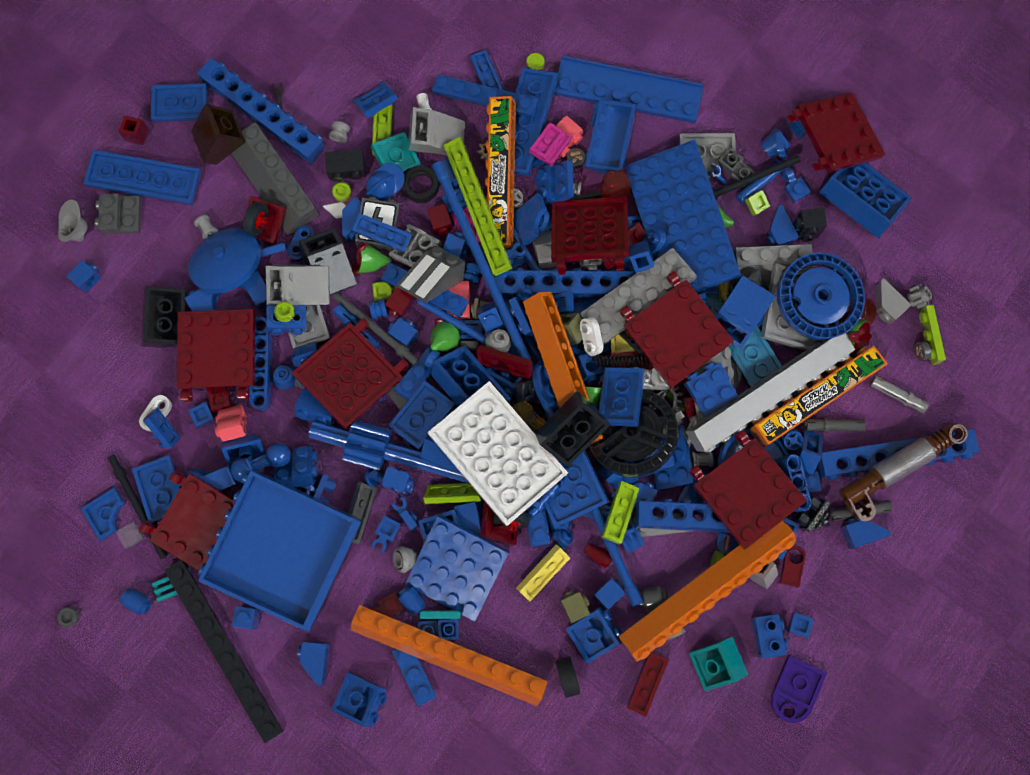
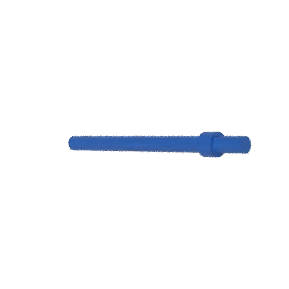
M420 299L418 300L417 304L485 344L486 336L430 302L425 303ZM510 350L506 352L515 356H519Z

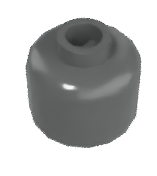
M660 585L643 589L641 596L643 602L640 603L642 609L645 608L648 613L652 612L669 599L667 590L663 589Z

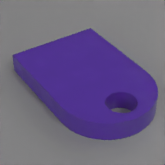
M788 655L771 695V706L774 713L780 719L790 723H798L805 720L813 709L827 673ZM787 705L793 708V714L790 717H786L783 714V708Z

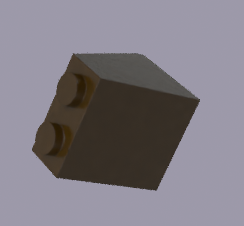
M210 104L203 106L191 132L203 163L217 165L245 143V139L233 110Z

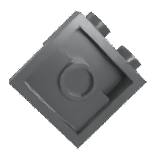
M100 194V199L96 200V209L99 211V217L95 218L96 228L103 235L140 233L142 198L140 196Z

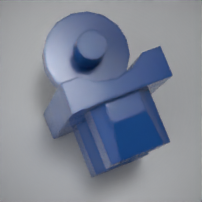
M320 474L315 488L313 487L314 485L301 486L306 489V494L310 495L312 491V497L328 504L329 500L320 496L323 490L332 493L336 483L328 479L327 475Z
M631 517L622 542L627 554L645 545Z

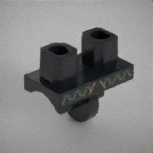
M810 496V512L808 514L804 511L798 512L794 519L800 524L799 528L802 531L812 532L814 528L819 531L821 526L827 528L830 525L826 520L829 514L825 511L831 503L827 500H820L815 496Z

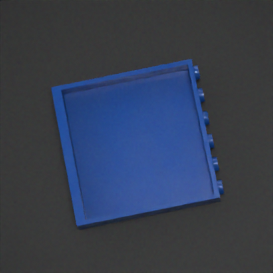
M255 469L251 470L250 473L246 472L243 477V488L241 491L238 490L234 496L233 501L235 504L225 515L224 519L227 521L224 527H220L216 534L218 540L215 546L212 545L207 553L209 559L206 564H202L198 572L200 575L198 581L309 632L363 520Z

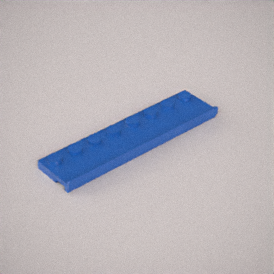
M562 56L554 95L591 103L601 99L636 104V112L695 124L704 84Z

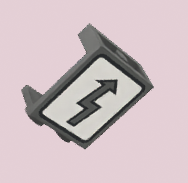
M376 197L362 198L361 214L396 228L400 204L389 199L380 201ZM356 234V246L360 243H368V245L375 249L393 251L391 247Z

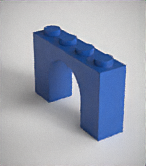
M256 269L253 275L238 288L248 291L255 305L261 311L270 304H267L266 283ZM199 289L191 291L184 299L192 312L217 311V300L222 293H207Z

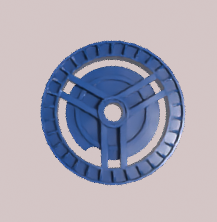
M810 253L791 263L781 275L777 287V303L783 319L794 331L813 340H829L845 334L857 324L864 310L865 292L859 275L845 260L829 253ZM815 265L827 267L810 269L804 272L797 279L796 283H792L795 275L802 268ZM818 293L823 295V300L819 298ZM792 300L799 302V306L796 309L806 320L820 324L821 327L813 326L802 319L796 312ZM850 302L848 314L844 321L839 324L838 320L845 314Z

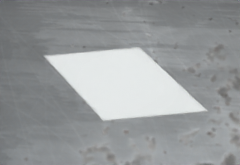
M339 202L324 205L323 207L338 219L342 218V209L346 205Z

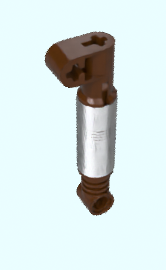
M945 423L939 431L931 434V436H923L869 468L868 473L839 489V494L850 514L862 521L872 520L876 514V509L869 497L870 494L879 489L884 490L936 459L939 453L949 448V446L963 443L968 436L966 427L957 423ZM955 429V435L952 437V431ZM855 503H858L860 506H863L864 508L859 507V506L854 505V504H855Z

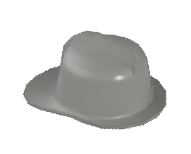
M73 199L68 200L62 205L59 212L58 237L62 242H68L69 240L82 242L87 231V223L80 216V207L77 201Z

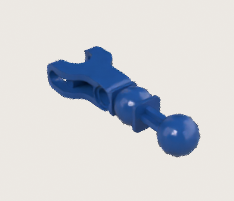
M274 443L269 446L265 455L254 459L253 456L238 458L232 464L210 473L201 469H193L184 475L188 476L190 473H193L219 490H223L238 482H242L246 472L250 473L251 470L255 469L260 472L259 469L269 465L278 468L284 467L290 461L291 453L286 445Z

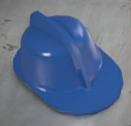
M394 163L382 165L367 180L366 187L368 192L366 194L376 197L380 201H385L392 197L403 187L405 178L402 169Z

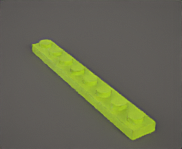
M458 137L444 144V148L492 273L498 276L512 269V265L461 137Z

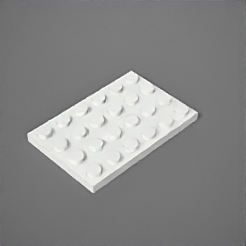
M490 381L427 433L506 526L568 474L558 460L540 446L534 432Z

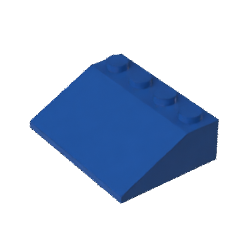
M867 163L837 170L819 192L878 239L912 199V197Z

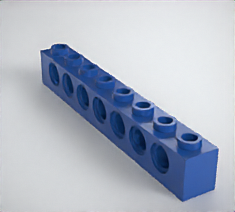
M210 58L198 71L197 75L202 83H206L210 89L252 121L256 122V124L310 165L324 151L323 139L318 134L314 133L313 135L303 123L298 124L290 113L287 112L285 114L282 112L278 104L269 102L262 92L259 91L257 93L249 82L241 81L238 74L234 71L229 72L221 61L218 60L216 62ZM279 118L277 122H272L274 119ZM293 129L292 132L286 133L287 130ZM303 139H307L305 143H300Z
M515 268L514 271L508 270L498 276H493L503 298L518 297V291H521L523 294L528 293L525 291L524 281L531 279L534 284L530 287L534 294L537 291L552 292L553 295L572 292L573 298L601 299L620 285L619 281L628 280L636 272L634 269H629L628 271H616V269H610L609 271H601V269L582 271V269L575 268L571 269V271H566V275H558V268L552 269V271H544L542 268H535L533 271ZM512 279L515 283L512 286H508L505 284V281ZM549 279L553 284L546 286L543 284V281ZM570 280L572 284L570 286H564L562 284V281ZM588 280L591 285L583 286L581 281ZM607 280L610 285L602 286L600 281Z
M967 430L968 436L963 443L956 444L957 452L952 449V446H949V448L941 451L936 459L924 466L933 465L937 460L947 463L954 461L956 457H961V460L973 458L974 454L980 452L975 430ZM919 438L823 452L818 463L820 477L831 481L840 479V475H846L847 478L859 476V472L868 473L869 468L878 463L875 460L876 454L880 455L882 460L893 455L895 451L901 450ZM857 457L862 459L863 466L857 465ZM837 460L843 462V469L838 468Z

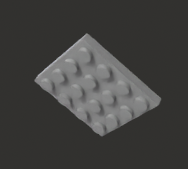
M774 264L768 291L776 295V297L764 314L761 338L805 351L820 340H813L800 335L783 319L777 303V287L780 277L787 267ZM798 271L792 283H796L797 279L804 272ZM818 293L819 298L823 300V295ZM792 300L796 312L802 319L813 326L821 327L820 324L806 320L796 309L799 306V302Z

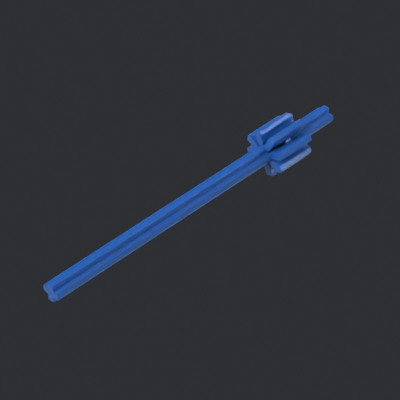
M358 420L352 423L350 431L313 421L310 427L309 438L343 447V460L379 471L383 467L384 461L389 460L469 483L459 470L454 471L420 458L421 451L391 443L392 431L390 429ZM607 504L599 507L605 521L611 505ZM591 512L582 515L593 519Z

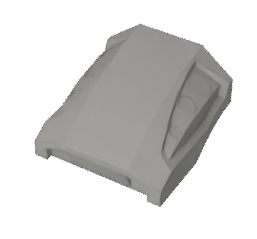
M408 224L405 232L412 234V238L406 252L403 253L394 249L392 252L390 251L389 256L412 267L423 253L435 246L442 248V243L423 230Z

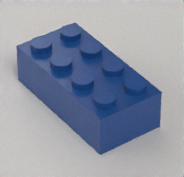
M465 345L433 361L431 375L458 407L489 381L510 404L511 398Z

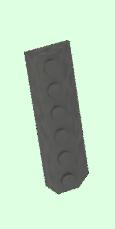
M256 122L242 130L245 143L231 154L263 200L287 208L282 223V228L287 235H291L301 226H305L319 217L316 208Z

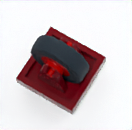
M250 196L241 229H244L249 235L276 244L287 208L255 196Z
M484 501L480 537L514 546L517 542L518 529L528 527L530 515L524 511L506 526Z

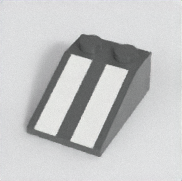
M435 246L423 253L399 281L397 287L427 303L464 280L465 261L443 250L441 247Z

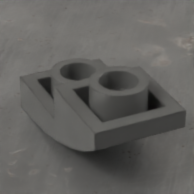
M731 147L718 160L722 168L734 181L756 173L743 162L744 158Z

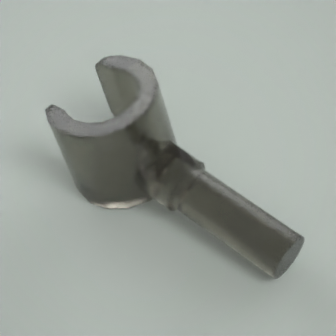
M280 82V87L275 88L274 83H272L277 104L282 109L283 85Z

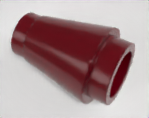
M590 542L584 550L600 568L604 567L607 569L612 562L611 556L605 548Z

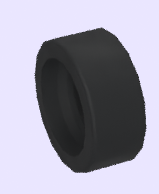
M416 166L406 172L403 187L411 201L426 203L436 197L439 183L435 172L431 168ZM419 175L429 177L432 182L431 189L423 194L414 193L410 187L411 180Z
M571 656L555 660L565 698L581 694Z

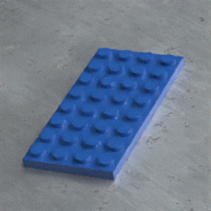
M695 139L625 166L646 235L654 228L662 229L666 234V242L654 257V261L674 248L697 275V278L690 283L696 292L742 277Z

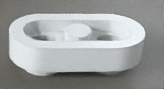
M594 317L582 319L580 331L585 351L590 356L601 354L603 342L597 320Z
M163 395L155 396L139 419L140 426L146 431H151L143 420L151 410L157 407L166 418L172 408L170 399ZM165 403V407L160 409V404Z

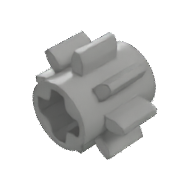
M920 284L909 289L911 293L907 294V299L912 307L917 306L920 309L930 305L928 300L932 299V294L928 287L922 288Z

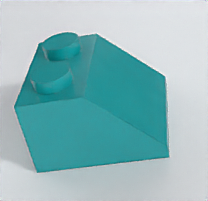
M733 637L714 642L689 653L704 691L735 683L748 675Z

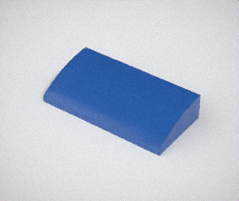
M600 99L585 168L610 176L623 177L636 116V104Z

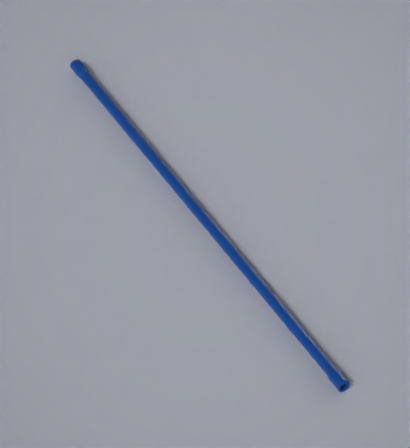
M438 161L432 165V168L442 185L519 357L531 360L452 187L443 162ZM538 396L549 419L555 413V410L547 406ZM598 507L590 512L602 536L606 521ZM602 538L625 587V592L632 607L642 603L643 600L632 581L616 543Z

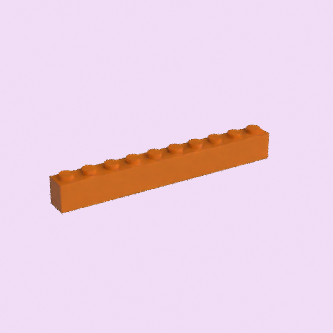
M782 520L747 549L744 550L739 545L618 636L636 662L647 658L655 648L663 646L667 639L680 633L684 626L697 620L699 615L705 610H710L717 601L727 597L734 588L743 585L750 576L759 573L763 566L776 560L784 550L790 549L796 542L794 531Z
M359 605L351 622L350 630L532 705L538 706L542 700L548 681L361 605Z

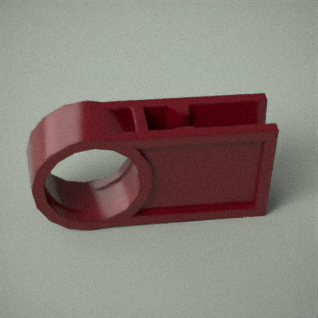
M793 546L787 550L783 560L779 584L800 588L806 554L802 548ZM792 549H796L801 553V561L798 564L791 563L788 558V554Z

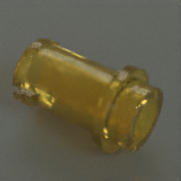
M729 281L725 282V285L723 283L718 285L719 295L717 298L722 303H725L731 294Z

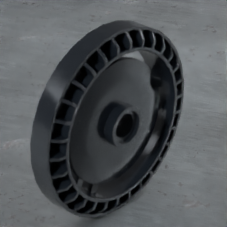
M643 389L641 402L654 406L662 413L667 424L666 434H663L662 423L657 414L652 409L641 405L638 427L610 425L603 432L609 438L602 443L598 440L590 445V449L598 462L605 469L616 475L641 477L651 474L667 463L675 451L679 437L676 416L667 401L650 390ZM636 429L637 433L635 435H628L630 430ZM607 447L609 452L605 454L603 449ZM656 450H658V452L653 457L649 458L646 461L635 464H625L611 459L613 456H615L623 461L637 462L650 457Z

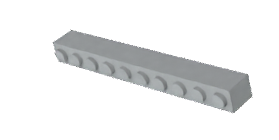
M847 333L829 340H820L738 395L739 397L686 430L696 451L711 452L716 448V444L729 440L732 437V433L745 429L747 423L761 418L763 412L776 408V404L779 401L789 399L792 396L791 393L805 388L807 382L820 378L821 373L833 369L835 363L848 359L850 357L849 354L855 348Z

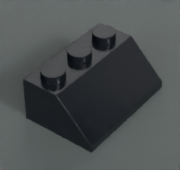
M145 287L141 347L165 348L177 346L178 312H185V289Z
M576 391L535 432L540 446L566 466H569L610 426V423L589 400Z

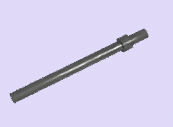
M337 292L332 295V298L360 321L364 318L369 323V328L394 348L400 357H405L414 366L418 364L419 359L409 352V348L404 344L398 343Z

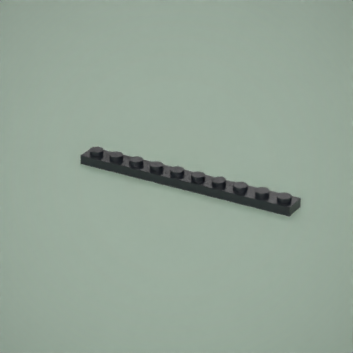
M180 560L164 571L263 742L267 743L282 733L283 729L191 572H189L186 563Z

